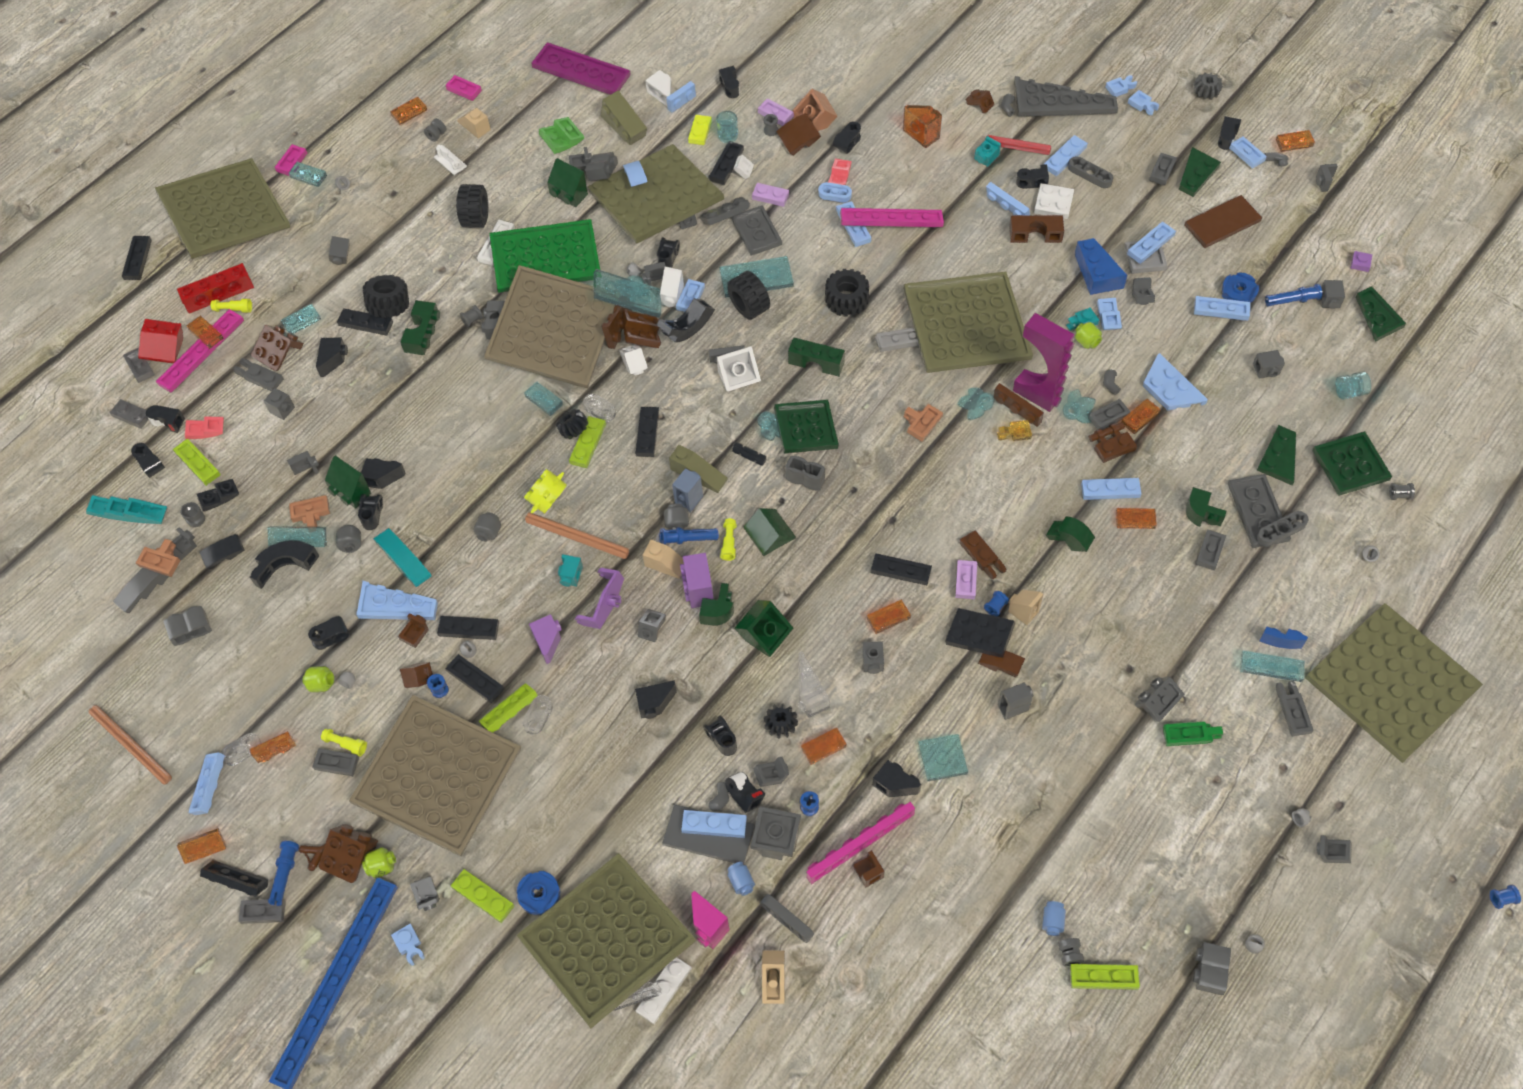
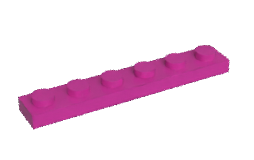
M841 208L840 210L841 224L844 226L943 227L944 224L942 210Z
M229 309L156 380L157 384L172 393L244 321L243 317Z
M911 802L906 805L904 803L900 804L894 809V813L889 816H882L873 827L870 828L868 826L860 832V836L855 839H848L843 843L842 848L837 851H830L821 862L816 861L812 863L806 871V878L811 885L914 816L915 807Z

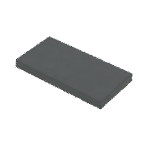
M1266 474L1229 480L1228 487L1252 548L1262 547L1257 541L1260 529L1283 518ZM1283 525L1277 526L1278 530L1281 532L1288 531V529ZM1263 535V537H1264V538L1268 537V538L1270 539L1271 535H1269V536ZM1289 536V537H1287V538H1285V539H1283V540H1281V541H1279V542H1277V543H1275V544L1284 543V542H1290L1291 536Z
M674 804L662 842L663 846L731 863H745L755 824L746 822L745 838L682 833L684 810H700Z

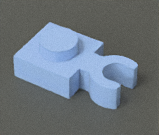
M1132 75L1127 76L1125 80H1122L1120 77L1106 82L1105 88L1112 96L1118 97L1128 93L1129 89L1136 88L1137 81L1132 82Z
M1140 90L1128 99L1129 105L1139 111L1144 109L1151 116L1154 110L1158 111L1159 108L1158 103L1151 102L1152 98Z
M411 924L391 935L401 955L407 953L406 959L411 966L415 965L412 960L414 955L418 954L422 960L425 959L424 953L416 948L421 942Z

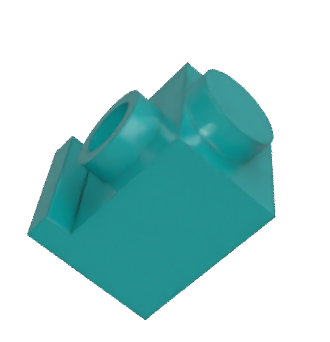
M987 136L985 141L975 150L974 159L988 167L1000 155L1001 143Z
M562 554L563 565H560L558 569L560 584L566 587H577L583 569L582 560L580 557Z

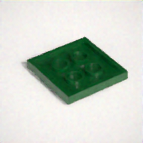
M828 400L774 405L784 454L838 449L839 443Z
M1365 431L1314 446L1312 449L1338 496L1387 482L1392 478L1390 471Z

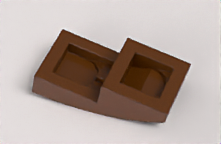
M1005 651L1003 658L982 653L978 664L995 672L997 670L1003 671L1016 678L1025 658Z

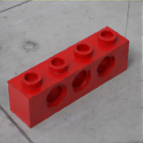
M241 263L180 287L177 291L187 312L190 314L210 306L212 300L223 301L253 289L254 285L244 264Z

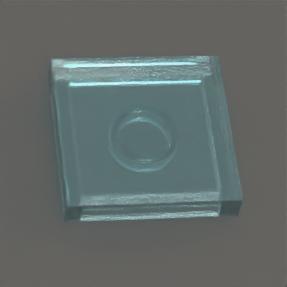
M959 734L918 741L927 782L968 774Z

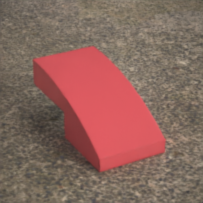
M835 158L828 183L846 185L852 161Z
M204 417V421L186 420L185 438L203 439L223 434L224 417Z

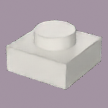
M740 155L737 158L734 170L744 179L750 177L754 164L744 155Z

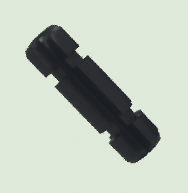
M739 442L733 445L732 451L734 453L741 454L742 457L752 462L756 461L761 466L765 464L767 460L765 455L758 454L757 451L747 446L743 447V444Z

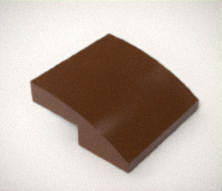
M806 113L790 120L776 131L789 153L793 156L805 145L810 147L821 137Z
M624 310L623 330L626 342L659 348L661 340L658 335L660 327L657 326V316Z

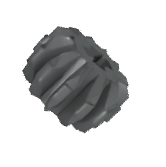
M1204 72L1194 82L1195 94H1198L1199 98L1204 97V99L1209 98L1212 100L1214 97L1217 98L1220 91H1222V78H1218V74L1212 75V72L1210 74Z

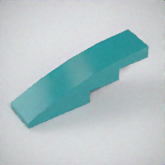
M92 495L86 509V514L126 522L162 524L167 506L130 497L128 500L112 496H110V499Z
M390 528L373 538L375 543L415 587H418L432 577L431 573Z

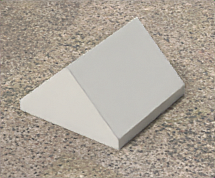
M751 346L717 356L718 373L727 392L761 381Z

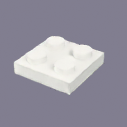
M1040 184L1034 213L1041 215H1063L1064 219H1068L1074 189Z

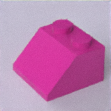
M693 891L691 896L695 934L698 937L696 940L703 947L709 946L714 949L730 930L728 917L696 891Z

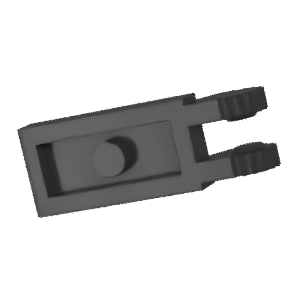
M743 197L735 198L733 203H725L718 209L708 210L702 215L703 221L708 225H713L747 210L750 203Z
M241 358L239 362L242 366L248 368L247 371L237 366L233 368L237 375L271 392L274 388L277 389L284 380L282 375L256 363H251L245 358Z
M1294 681L1288 682L1290 695L1286 694L1282 683H1277L1276 692L1291 736L1312 734L1314 729L1296 683Z

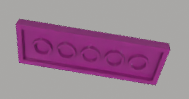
M549 42L544 45L531 63L532 68L610 95L618 90L620 91L631 75L628 69Z

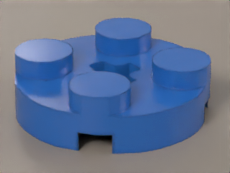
M1242 272L1232 276L1230 274L1223 282L1222 297L1227 300L1251 303L1257 297L1259 286L1255 283L1254 277Z
M545 871L525 875L517 886L518 902L522 909L529 914L541 916L555 905L560 898L561 891L556 879ZM542 888L543 895L535 898L534 890Z

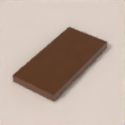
M1240 195L1185 221L1184 226L1204 248H1207L1261 222L1262 217Z

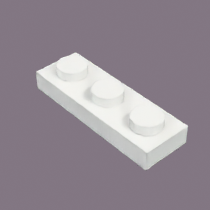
M498 220L492 232L513 230L515 226L513 223ZM489 236L477 259L478 262L494 266Z
M677 957L665 966L636 1009V1013L655 1025L691 971V966Z

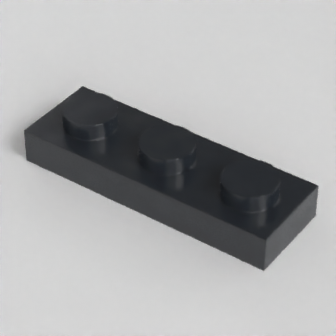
M728 141L709 175L710 181L722 185L726 184L738 156L742 155L744 151V145Z
M150 236L132 237L122 272L124 280H141L152 242Z
M343 308L337 324L341 327L387 336L392 327L393 320L389 317H375L369 313Z
M641 407L636 457L655 456L659 407Z
M875 553L871 567L872 574L928 586L932 565Z
M440 616L437 634L439 637L496 640L499 620Z
M460 654L445 668L449 674L491 704L504 690L503 685Z
M215 860L209 862L200 871V877L206 878L211 882L220 883L228 888L242 891L250 896L256 897L268 887V879Z

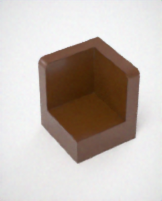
M430 662L416 663L400 669L405 688L426 685L428 678L433 675Z
M872 850L868 852L867 858L853 866L865 888L884 878L885 871Z

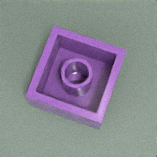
M706 553L683 556L684 564H680L686 602L690 601L691 608L701 607L702 598L713 599Z

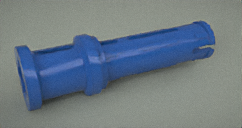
M1315 284L1313 287H1300L1298 290L1266 295L1265 303L1269 307L1294 301L1304 303L1310 299L1320 300L1322 299V288L1320 284Z
M680 527L674 530L661 528L659 538L660 543L664 545L666 543H677V545H680L687 541H716L719 538L717 528L683 530Z
M282 841L280 843V855L275 862L277 871L268 903L273 906L275 901H277L276 906L282 905L289 872L295 865L294 857L299 849V845L292 841Z

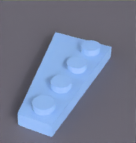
M363 581L357 617L358 619L408 620L407 616L410 613L414 616L420 615L425 620H435L438 602L433 598L417 594L411 595L401 590H391L382 585L376 586Z

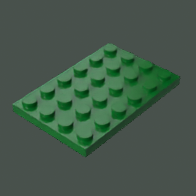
M591 219L489 233L498 293L509 292L519 265L576 282L602 279Z

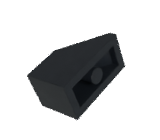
M342 337L320 339L316 368L320 377H325L344 363L345 355L348 354V346L344 343Z
M675 680L635 689L641 719H652L662 714L677 693Z

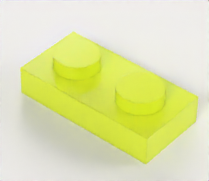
M695 115L688 138L689 143L705 145L712 117Z

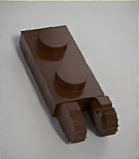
M976 530L960 539V545L990 579L997 577L991 565H994L1001 574L1006 572L1005 565L998 559L997 555Z

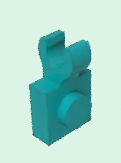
M1089 307L1068 318L1069 323L1066 326L1069 331H1072L1081 323L1092 322L1094 325H1098L1099 318Z

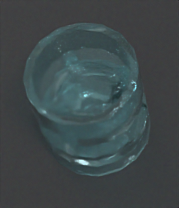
M722 111L716 117L718 139L724 143L735 141L739 135L737 115L732 111Z
M1365 371L1353 373L1351 377L1349 375L1339 376L1335 381L1336 392L1342 400L1368 395L1371 392L1370 377Z

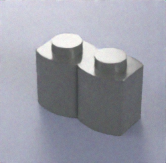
M614 152L592 155L590 162L585 168L589 181L610 178L618 164V159Z
M790 456L785 466L786 479L794 484H803L811 490H821L825 481V467L816 462H807L799 456Z
M202 606L190 607L184 613L172 614L164 620L169 639L174 646L182 645L193 638L204 636L212 631Z
M1025 682L1000 692L998 707L1005 720L1029 711L1034 695L1031 687L1027 686Z
M1206 942L1202 944L1201 948H1197L1195 960L1199 961V968L1195 969L1193 974V982L1196 983L1197 990L1218 995L1225 994L1228 983L1231 948Z

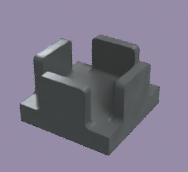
M759 807L750 846L751 849L761 851L763 857L782 860L783 856L793 857L799 836L801 814Z

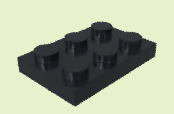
M958 608L945 642L949 646L1003 658L1015 627V621Z

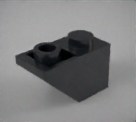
M366 458L361 471L368 487L378 489L385 488L406 474L402 463L383 461L378 458Z
M887 760L873 777L872 786L889 798L918 795L921 791L919 779L912 774L908 775L896 762L892 763Z

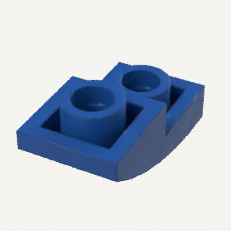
M1266 627L1260 642L1279 648L1302 649L1308 636L1303 635L1297 630L1288 629L1286 634H1283L1278 629Z

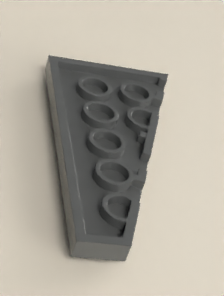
M1019 76L1014 78L1018 116L1114 114L1118 112L1116 96L1102 93L1089 94L1085 93L1086 90L1080 89L1075 91L1071 90V87L1048 82L1044 84L1036 83L1033 79H1029V81L1021 80Z

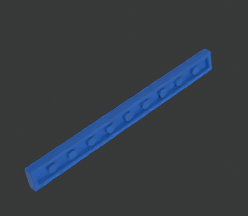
M377 877L268 1082L283 1089L293 1088L398 889L395 884Z

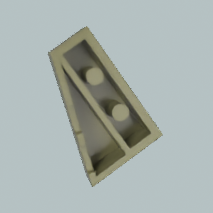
M619 90L602 100L600 116L624 141L632 145L646 136L647 127Z

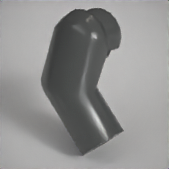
M1008 93L1003 97L1001 108L1011 117L1015 113V110L1011 107L1012 100L1015 101V97Z
M1277 152L1264 153L1267 156L1265 161H1279V166L1288 165L1289 158L1287 155Z
M1109 369L1104 373L1103 385L1112 394L1117 395L1121 391V388L1114 383L1117 372Z
M725 782L716 784L718 795L709 802V808L712 811L723 809L729 802V794Z

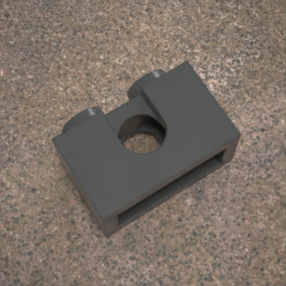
M487 301V307L483 310V315L486 319L485 322H482V332L485 333L487 340H490L505 301Z

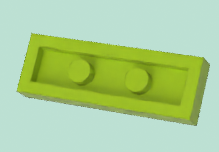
M588 416L587 429L580 434L570 456L569 463L571 465L588 468L606 426V420Z
M188 438L173 448L175 454L205 486L221 475Z
M525 683L478 722L484 729L493 733L506 721L513 718L522 708L529 705L538 695L534 689Z
M463 869L451 885L452 889L500 923L504 921L514 908L512 902L465 869Z
M1070 965L1071 988L1139 990L1140 988L1138 965Z

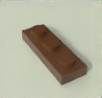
M999 383L995 387L993 398L998 403L1005 405L1013 413L1020 415L1028 423L1036 427L1042 423L1043 411Z

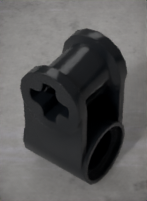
M856 121L849 122L835 136L833 146L846 154L850 153L853 147L861 140L859 133L861 125Z
M662 237L657 251V262H665L666 267L672 268L679 253L680 241L666 240V238Z
M137 443L132 447V455L149 478L165 468L146 444Z
M362 494L360 497L358 517L365 530H374L379 525L380 514L383 508L382 495L366 496V494Z
M340 616L333 617L324 623L312 627L308 633L312 645L317 650H323L333 644L342 642L350 635L343 618Z
M720 715L711 724H705L703 726L705 733L714 742L719 751L725 756L734 755L737 751V741L735 734L731 731L725 719ZM727 741L732 742L731 745H723Z

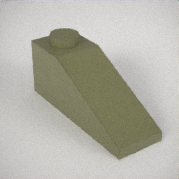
M678 445L669 457L670 469L678 474H681L685 468L689 471H695L701 477L702 486L716 493H719L728 480L724 474L698 454L681 445Z

